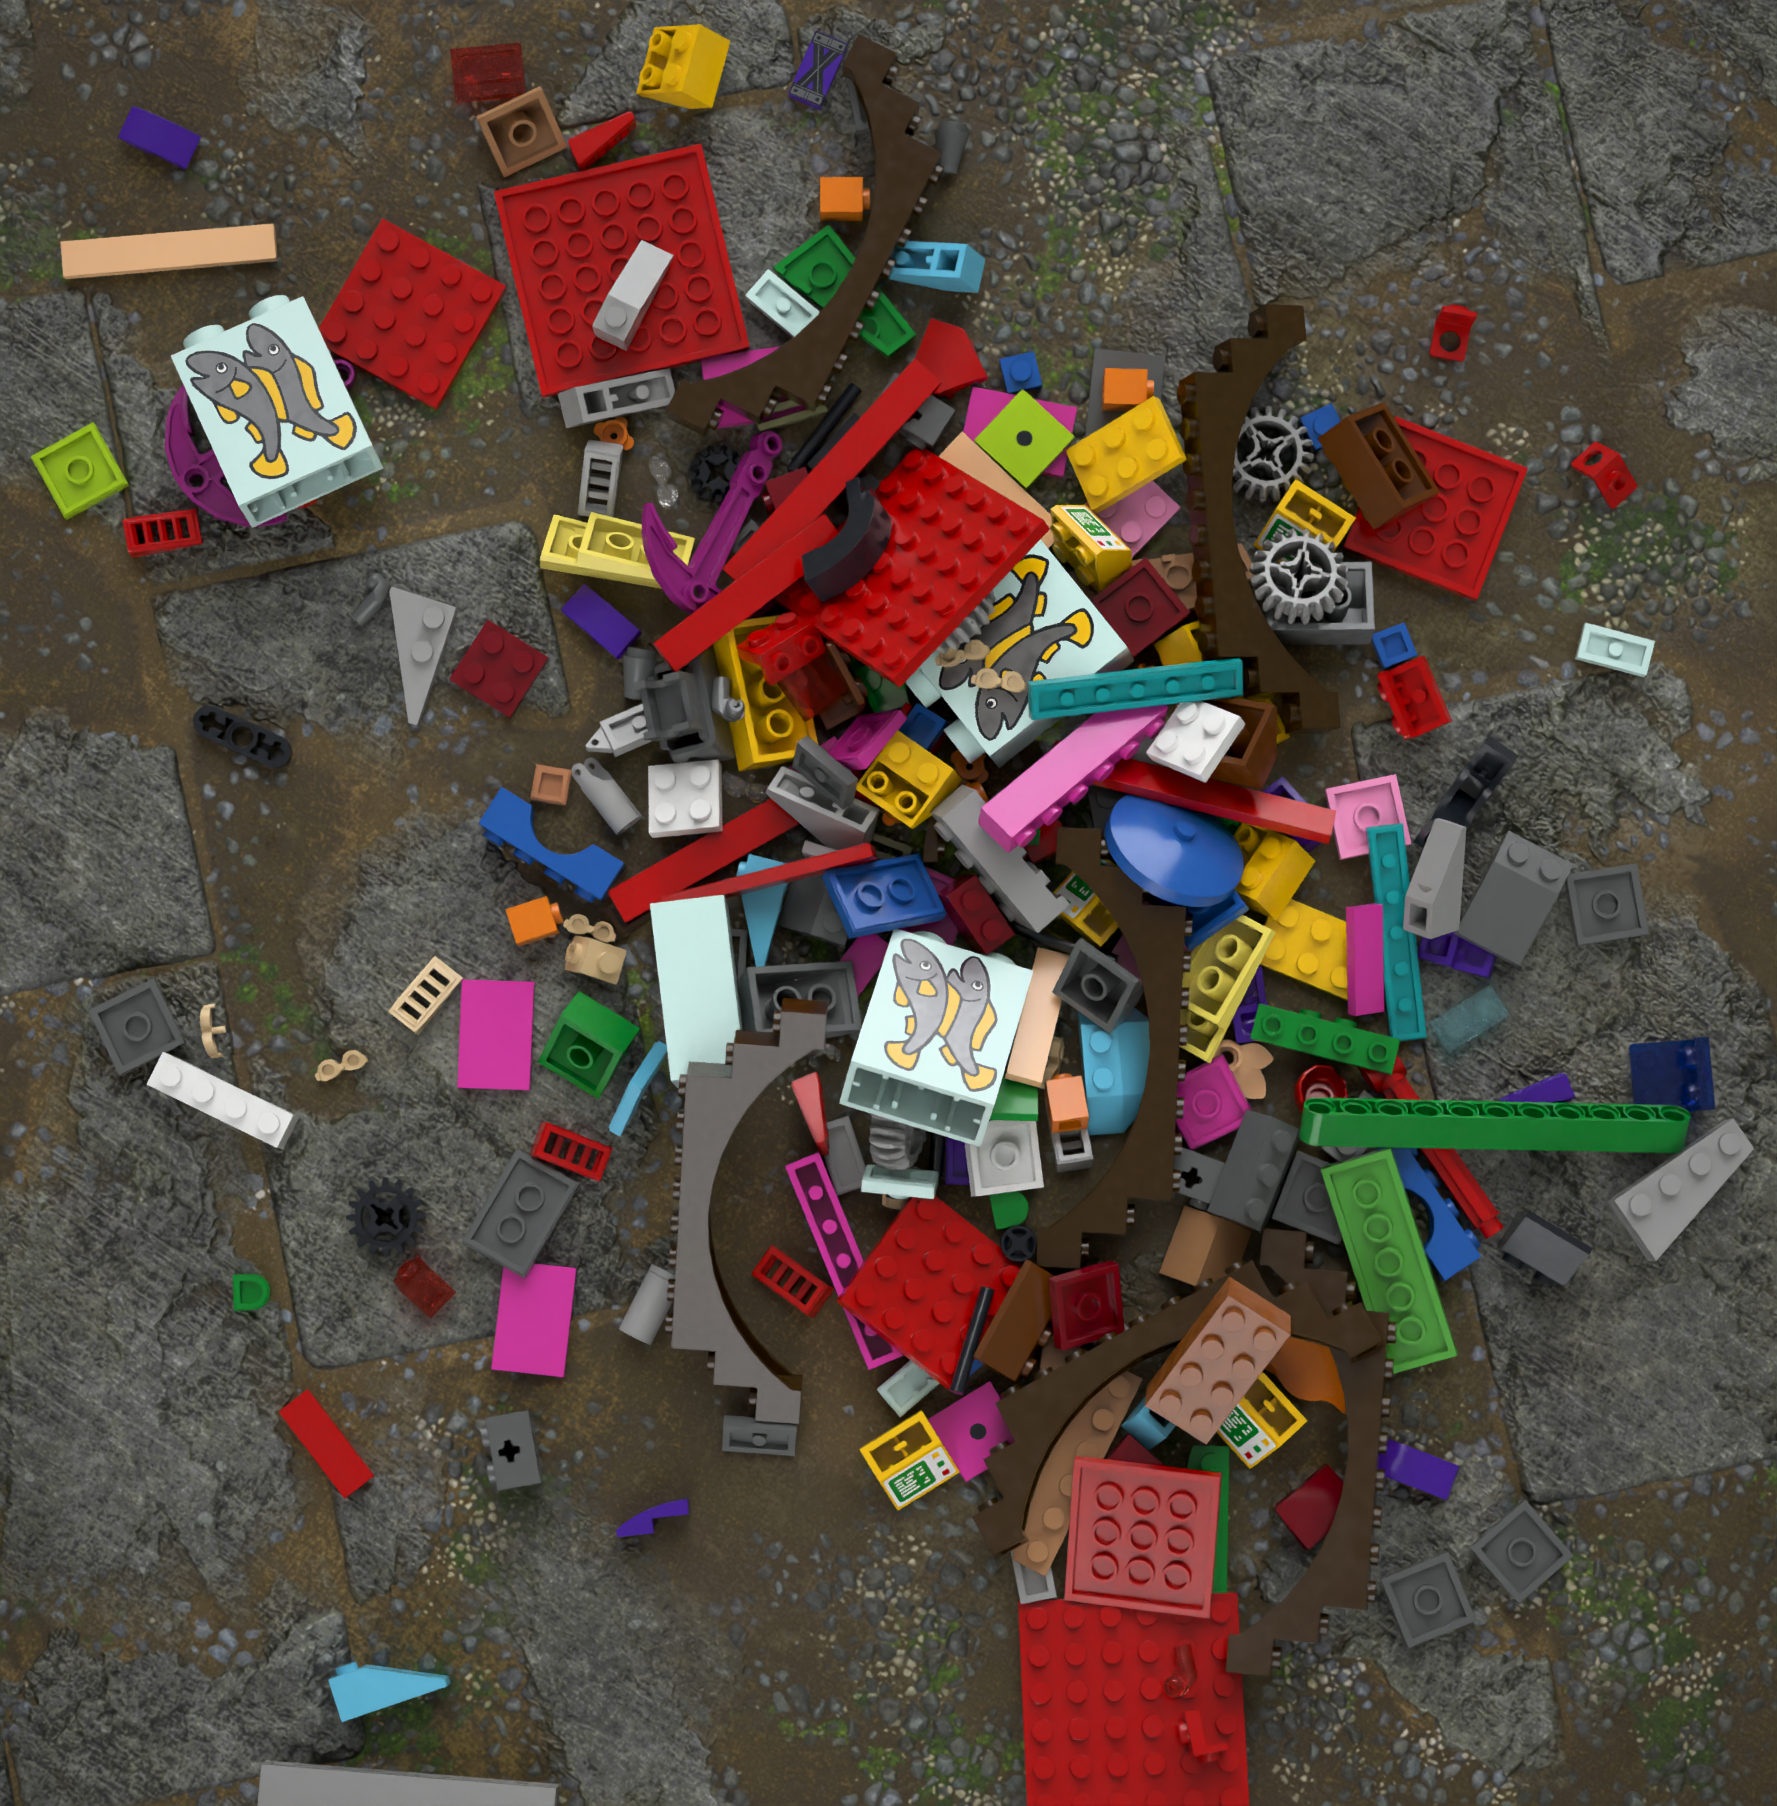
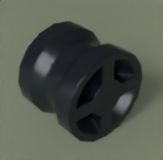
M1013 1226L1001 1236L1000 1247L1008 1259L1022 1262L1033 1256L1036 1251L1037 1241L1034 1233L1027 1227Z

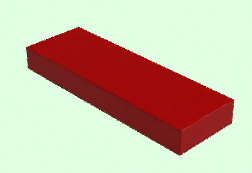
M309 1389L279 1411L280 1415L344 1499L375 1476Z

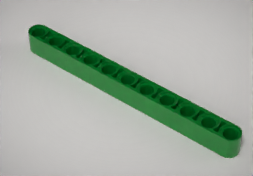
M1310 1098L1303 1105L1299 1138L1306 1144L1313 1146L1678 1153L1685 1148L1691 1115L1686 1109L1674 1105Z

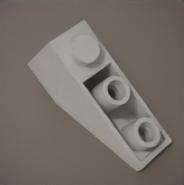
M1440 818L1434 820L1405 895L1403 930L1428 939L1459 930L1466 841L1465 826Z

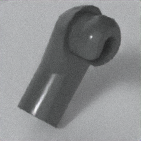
M373 573L366 580L365 585L372 592L351 613L352 617L363 626L381 609L391 588L388 578L384 579L380 573Z
M724 676L715 677L712 681V710L726 721L736 722L743 718L745 704L741 699L737 701L730 697L729 678Z

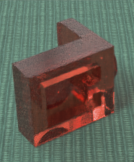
M419 1255L413 1260H408L402 1264L397 1271V1277L393 1280L399 1290L430 1319L456 1293Z

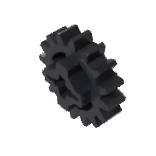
M383 1177L382 1186L378 1187L374 1180L368 1181L370 1188L368 1192L360 1188L356 1190L361 1198L359 1202L349 1201V1205L355 1209V1214L347 1215L346 1220L355 1221L356 1225L349 1230L350 1235H361L357 1242L359 1247L367 1243L371 1244L369 1248L370 1254L375 1255L379 1247L382 1248L385 1257H390L391 1248L395 1247L399 1254L405 1253L403 1245L405 1242L412 1246H415L417 1243L412 1236L414 1232L424 1233V1229L418 1225V1220L426 1219L427 1214L418 1213L417 1209L424 1204V1201L422 1199H412L416 1192L414 1187L403 1191L404 1181L398 1179L394 1187L391 1186L388 1177ZM386 1192L397 1194L390 1202H381L375 1197ZM375 1205L386 1211L393 1209L394 1213L391 1215V1218L398 1228L387 1223L381 1225L379 1222L382 1216ZM365 1206L370 1211V1223L366 1228L363 1223ZM407 1206L410 1210L408 1228L403 1223V1211ZM383 1232H391L398 1237V1239L389 1242L379 1241L376 1238Z

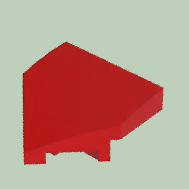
M931 318L915 359L942 382L941 386L932 395L938 397L945 395L950 400L955 397L956 392L975 382L980 384L988 380L989 377L986 370L983 368L974 348L975 345L968 337L967 332L960 327Z

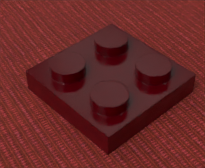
M1146 557L1090 600L1128 647L1133 658L1137 657L1190 616L1189 610Z
M487 620L449 680L511 719L549 658L490 620Z
M1110 1260L1048 1278L1054 1345L1056 1348L1063 1351L1097 1341L1113 1331L1117 1335L1125 1331L1118 1263Z

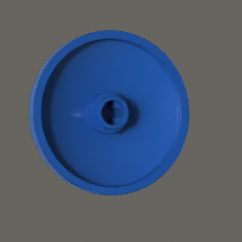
M1127 794L1115 804L1106 820L1105 840L1110 854L1117 865L1136 884L1161 899L1190 907L1212 906L1226 900L1232 894L1243 875V856L1236 839L1229 829L1211 814Z

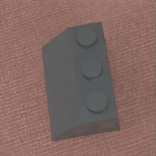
M1311 562L1313 566L1322 568L1317 562ZM1372 562L1340 563L1348 568L1347 575L1343 577L1348 581L1346 589L1341 590L1344 594L1343 599L1339 603L1334 602L1335 609L1331 614L1323 610V618L1319 621L1310 615L1309 623L1306 625L1302 623L1300 617H1296L1294 623L1289 624L1287 620L1289 615L1282 614L1281 618L1276 620L1274 618L1276 609L1272 608L1264 612L1262 607L1265 600H1262L1261 611L1283 645L1370 644L1375 630ZM1299 565L1294 577L1297 579V588H1299L1300 581L1303 578V575L1300 574L1301 565ZM1275 584L1281 592L1289 596L1286 588ZM1318 589L1317 592L1307 591L1301 595V599L1316 596L1324 589Z
M1246 1110L1207 1212L1263 1235V1229L1267 1227L1299 1144V1129L1274 1117Z

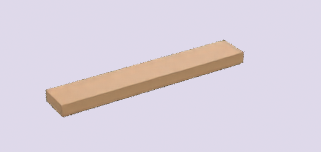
M274 224L61 241L62 269L65 279L278 261Z

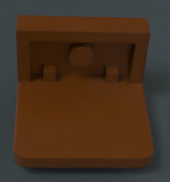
M831 640L825 642L826 651L824 654L802 667L808 696L827 732L865 713V702L868 700V692L859 676L853 678L849 672L852 668L847 652L839 646H835Z

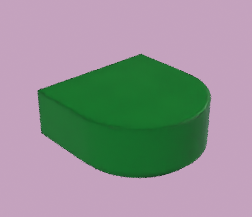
M1013 1191L989 1195L996 1230L1019 1225L1027 1217L1029 1210L1028 1202L1021 1193Z
M258 1274L233 1275L234 1311L258 1310L269 1302L271 1286L266 1278Z

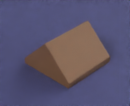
M541 86L476 116L481 133L504 178L567 148V144Z
M1184 1205L1159 1274L1193 1287L1209 1278H1212L1213 1282L1226 1275L1225 1270L1229 1266L1242 1260L1252 1231L1224 1218Z

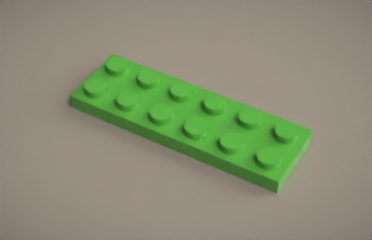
M1387 1147L1321 1167V1173L1366 1311L1388 1312L1391 1315V1322H1397L1396 1343L1389 1344L1388 1358L1394 1359V1374L1457 1356L1458 1351L1392 1148Z

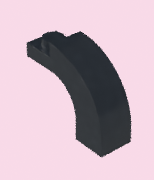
M859 477L846 482L849 515L842 530L825 545L802 555L804 580L821 602L845 592L865 577L882 556L890 538L891 516L879 502L872 487L867 488Z
M1489 735L1450 785L1413 842L1424 849L1434 820L1437 818L1465 826L1467 830L1484 802L1513 766L1519 755Z

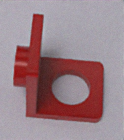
M1460 305L1442 306L1436 316L1429 355L1436 358L1463 362L1470 329L1477 319L1478 313L1469 311L1468 308ZM1446 332L1455 333L1460 340L1459 348L1452 352L1445 351L1440 346L1439 340L1441 335Z
M1598 442L1592 443L1571 462L1573 469L1593 479L1606 504L1612 509L1616 508L1637 488V484L1621 455ZM1596 454L1603 455L1596 464L1591 466L1585 465L1591 456Z

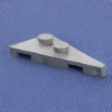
M391 587L389 593L408 723L419 727L458 609L442 602Z

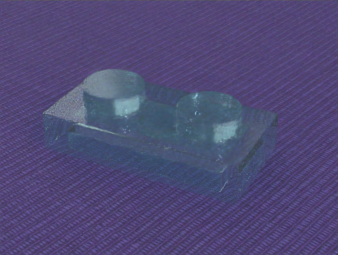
M1490 984L1428 1024L1448 1054L1510 1014Z

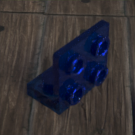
M1709 1037L1629 1045L1633 1104L1674 1105L1686 1109L1689 1113L1715 1110Z

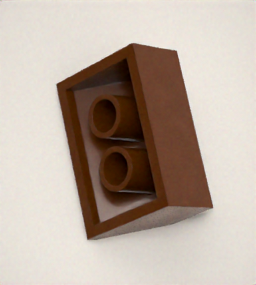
M1385 402L1347 416L1317 438L1323 447L1324 454L1335 466L1345 488L1351 492L1361 508L1363 517L1370 523L1373 530L1396 520L1440 493Z
M1235 697L1202 700L1205 703L1240 716L1245 723V726L1209 779L1262 789L1277 759L1276 706ZM1176 703L1173 712L1175 711V709L1177 708V706H1178L1180 703Z
M1027 1259L973 1355L980 1364L1016 1384H1019L1022 1378L1026 1380L1030 1378L1037 1365V1360L1033 1359L1040 1346L1045 1348L1053 1336L1048 1278L1053 1277V1275Z

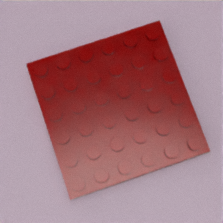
M701 143L494 191L542 398L555 396L558 393L575 387L667 368H676L701 362V360L750 350ZM643 240L674 255V258L628 350L625 351L596 337L592 325L608 293L637 246Z
M918 447L909 452L895 469L880 482L879 487L875 490L879 502L891 516L892 527L889 541L882 556L868 574L845 592L824 602H821L805 582L804 575L773 598L787 612H793L803 619L816 620L813 626L821 635L833 641L834 644L899 688L1050 530L1042 518L924 448L921 451ZM847 519L836 529L838 532L842 530Z
M1214 1593L1210 1618L1067 1601L1064 1599L1039 1600L1024 1604L1018 1601L1027 1806H1249L1242 1673L1226 1672L1229 1634L1240 1635L1237 1593ZM1199 1709L1207 1746L1229 1742L1230 1750L1222 1752L1223 1759L1201 1763L1200 1756L1191 1758L1188 1743L1182 1744L1179 1736L1177 1722L1183 1721L1182 1713Z

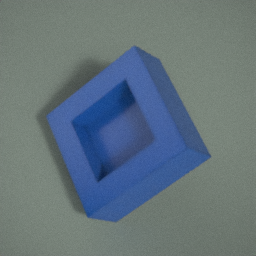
M1034 351L999 359L1006 393L1015 395L1022 389L1027 392L1042 388Z
M1332 403L1299 419L1301 427L1305 426L1307 428L1305 435L1307 439L1312 440L1314 452L1323 448L1317 438L1341 421Z
M1404 622L1377 632L1372 636L1371 643L1382 670L1417 656Z
M917 702L898 731L930 752L949 724Z

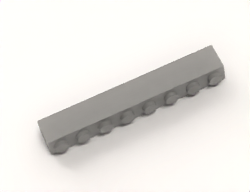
M266 1760L261 1764L257 1806H557L559 1784Z

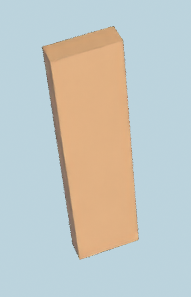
M963 431L938 456L1042 518L1049 528L1052 525L1051 514ZM1051 528L1041 538V541L1048 549L1054 543Z
M1040 947L1037 948L1032 967L1033 974L1020 1015L1005 1079L1041 1087L1062 999L1052 991L1070 955Z

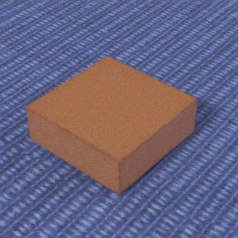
M536 764L530 800L566 807L572 778L571 770Z

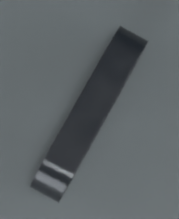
M204 706L194 715V729L199 735L209 741L272 769H282L292 760V746L282 736L215 706ZM213 714H216L215 720L228 727V720L234 722L228 727L225 740H221L220 738L224 733L212 727L208 732H205L206 726L202 723V719L204 717L210 718ZM240 728H249L253 733V740L246 747H238L233 741L234 733ZM262 734L266 736L262 742L268 746L276 747L278 743H281L280 749L285 753L283 758L276 757L274 761H270L271 755L260 748L258 749V755L252 754L258 748Z

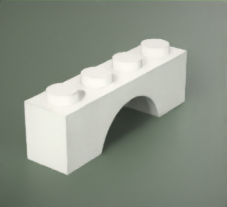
M162 1052L147 1082V1085L280 1149H284L299 1119V1116L165 1052Z

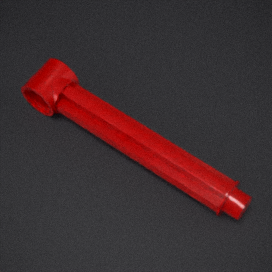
M1396 1055L1392 1075L1358 1067L1371 1089L1376 1094L1382 1093L1385 1099L1421 1100L1405 1078L1408 1072L1398 1055ZM1419 1148L1472 1224L1473 1230L1479 1228L1484 1237L1488 1239L1504 1228L1496 1216L1500 1211L1496 1210L1455 1149Z

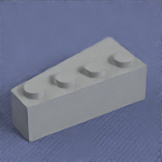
M962 784L930 812L937 821L934 828L945 841L951 840L958 849L955 852L956 857L967 869L973 868L979 876L978 880L989 896L993 894L999 902L997 908L1005 920L1009 923L1015 921L1039 933L1070 906L1069 902L1063 895L1058 896L1048 890L1045 885L1050 882L1049 878L1030 861L1025 862L1023 860L1027 853L1023 847L1021 848L1018 845L1011 852L1007 853L978 824L981 807L986 803L975 789Z
M1734 1119L1724 1120L1687 1145L1683 1151L1674 1154L1610 1198L1607 1203L1647 1261H1657L1754 1150V1147Z

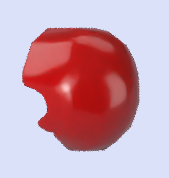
M1312 1066L1300 1075L1294 1085L1293 1098L1296 1107L1302 1113L1304 1102L1310 1098H1348L1346 1080L1334 1071L1333 1066Z

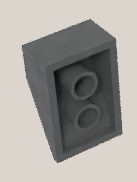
M1508 831L1498 843L1460 920L1459 930L1455 931L1454 934L1519 967L1558 897L1573 864Z
M852 961L747 967L738 980L744 1030L773 1032L774 1010L781 1011L783 998L828 1001L825 1039L861 1032L862 1024Z

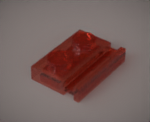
M521 42L450 49L456 103L513 98L526 93Z
M820 655L777 682V685L804 722L810 720L848 691L823 655Z

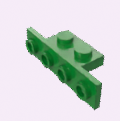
M1258 1004L1250 1039L1392 1075L1400 1039L1356 1028V1022L1342 1018H1335V1022L1320 1019L1321 1013L1307 1009H1300V1013Z

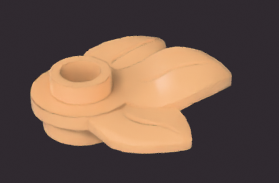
M1222 1040L1213 1058L1221 1055L1224 1051L1230 1052L1233 1055V1061L1229 1066L1245 1097L1249 1099H1263L1266 1095V1082L1260 1069L1268 1066L1273 1061V1056L1265 1047L1257 1043H1248L1240 1046L1235 1041Z

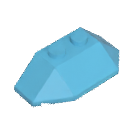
M1135 1008L1132 1014L1110 1034L1077 1010L1082 1079L1089 1115L1088 1134L1091 1136L1124 1133L1137 1116L1145 1088L1150 1052L1149 1019Z

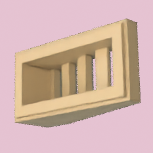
M434 956L388 1012L419 1035L464 978ZM434 969L450 981L446 987L430 975ZM425 981L441 992L437 998L422 987ZM416 992L431 1003L427 1009L412 998ZM407 1003L422 1014L418 1020L403 1009Z

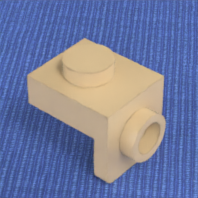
M574 936L573 942L569 944L566 950L565 970L617 985L627 950L592 938Z

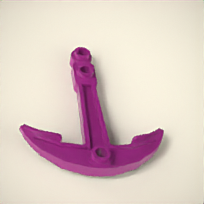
M335 360L334 362L339 373L345 372L348 374V379L344 382L348 390L355 384L356 373L349 362ZM182 384L169 407L165 423V452L172 475L186 496L195 505L214 518L244 527H251L238 506L234 495L222 485L226 477L213 449L205 454H199L190 437L195 435L190 414V398L184 384ZM195 477H203L204 481L200 487L192 486L191 483ZM284 513L255 527L286 522L287 514Z
M767 430L757 433L751 438L750 451L743 454L729 482L730 489L688 566L673 552L677 548V544L661 522L654 504L646 503L643 506L642 541L652 575L668 598L688 614H692L722 591L716 587V581L753 499L759 496L773 468L772 459L776 458L781 452L782 440L775 432ZM767 441L770 442L771 449L768 447ZM753 469L756 472V478L753 476ZM694 587L697 591V598L693 593ZM771 599L747 619H754L763 615L777 603L774 599Z

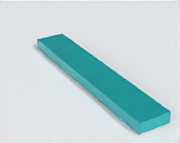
M1238 657L1028 681L1029 717L1031 720L1243 696V661Z
M1403 823L1365 827L1373 899L1375 904L1383 905L1384 998L1389 1037L1400 1039V1041L1426 1039L1416 935L1403 930L1405 895L1410 885Z

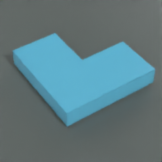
M660 1041L655 1042L632 1077L609 1125V1131L621 1136L634 1116L644 1092L657 1074L666 1056V1044Z

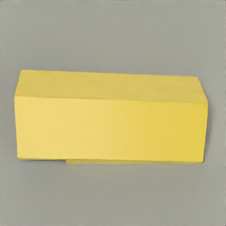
M594 512L590 513L588 523L553 515L540 557V568L662 589L652 575L643 548L642 524ZM668 531L677 544V548L673 552L688 566L695 538Z
M1241 915L1194 948L1191 953L1190 973H1183L1182 987H1189L1188 1009H1181L1180 1024H1188L1187 1046L1179 1045L1180 1048L1205 1062L1211 1063L1276 932Z

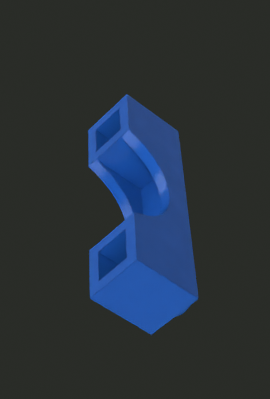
M501 787L478 823L485 829L482 836L500 847L503 842H506L516 848L513 855L530 866L534 860L546 867L543 874L557 883L562 884L564 880L569 881L577 886L574 893L586 901L593 903L596 898L603 903L608 896L607 891L613 888L625 869V864L594 844L581 852L567 855L554 853L546 849L539 843L534 832L533 819L535 809L533 806Z
M1377 1147V1148L1374 1149L1372 1152L1377 1151V1150H1380V1149H1384V1148H1387V1147ZM1392 1148L1405 1190L1416 1196L1428 1213L1429 1233L1423 1246L1429 1265L1440 1281H1446L1481 1257L1477 1251V1248L1481 1245L1469 1228L1465 1231L1456 1220L1460 1214L1451 1200L1447 1198L1443 1201L1435 1189L1440 1185L1433 1173L1428 1168L1422 1170L1415 1159L1419 1156L1416 1148Z

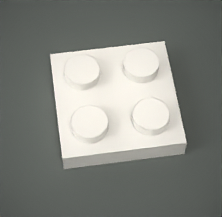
M1203 701L1180 703L1146 753L1151 760L1206 783L1245 726V723L1240 716Z
M719 759L648 766L649 834L652 838L723 831L722 764Z
M992 1120L988 1122L981 1147L965 1143L971 1197L1044 1187L1036 1121Z

